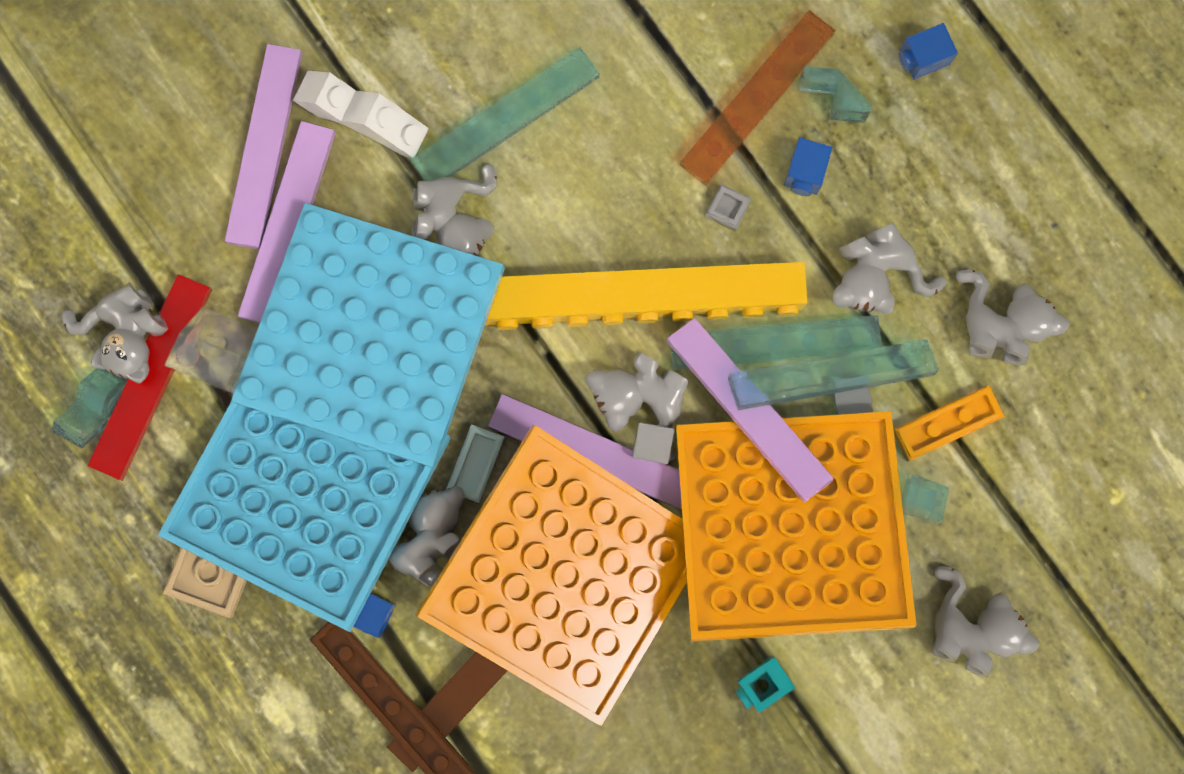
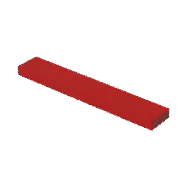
M177 275L159 313L165 320L168 330L162 336L149 334L146 340L150 351L148 359L150 370L148 376L140 384L128 379L87 465L88 467L118 480H124L212 292L210 287L182 275Z

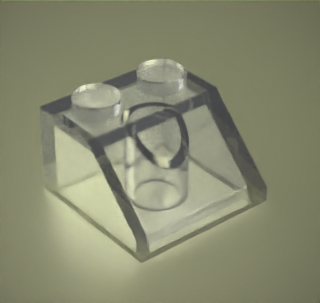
M202 307L179 333L165 366L233 395L258 329Z

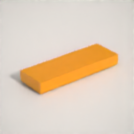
M988 385L893 430L905 458L909 462L1005 416Z

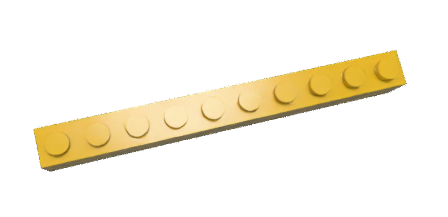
M790 262L504 276L501 278L485 326L497 325L498 330H514L518 328V324L532 323V328L542 329L553 327V322H567V326L581 327L588 325V321L602 320L603 325H618L623 323V319L637 318L638 323L658 322V317H672V321L684 322L691 321L693 315H707L709 320L727 319L728 314L742 313L743 318H758L764 316L763 312L777 311V316H795L799 314L798 310H803L807 305L805 263Z

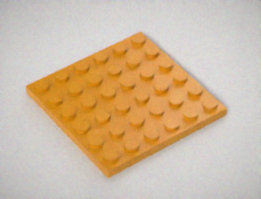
M891 411L782 418L833 477L830 484L805 503H803L734 421L676 425L691 641L916 627Z
M532 425L415 615L602 726L687 583L683 519L538 426Z

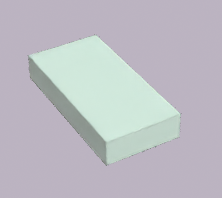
M471 424L446 489L459 486L464 492V498L480 504L505 437Z

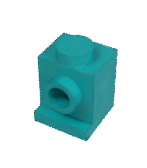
M770 656L736 680L740 688L735 693L747 710L753 706L760 713L795 689V686L776 658ZM758 679H764L767 682V688L764 692L759 693L755 690L754 684Z

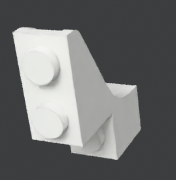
M308 70L293 99L294 102L316 117L345 125L408 158H415L429 129L380 93L356 91L330 72Z

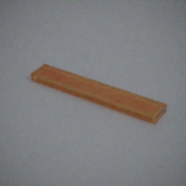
M808 10L680 161V166L707 186L832 38L836 30L812 11Z

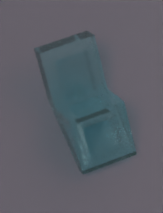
M804 66L799 79V91L832 94L831 120L865 123L871 113V105L839 69Z
M95 369L79 383L75 404L53 422L52 432L81 449L84 448L106 426L128 380L110 374L106 370Z
M916 475L907 477L902 497L903 514L922 518V522L937 525L942 523L949 487Z

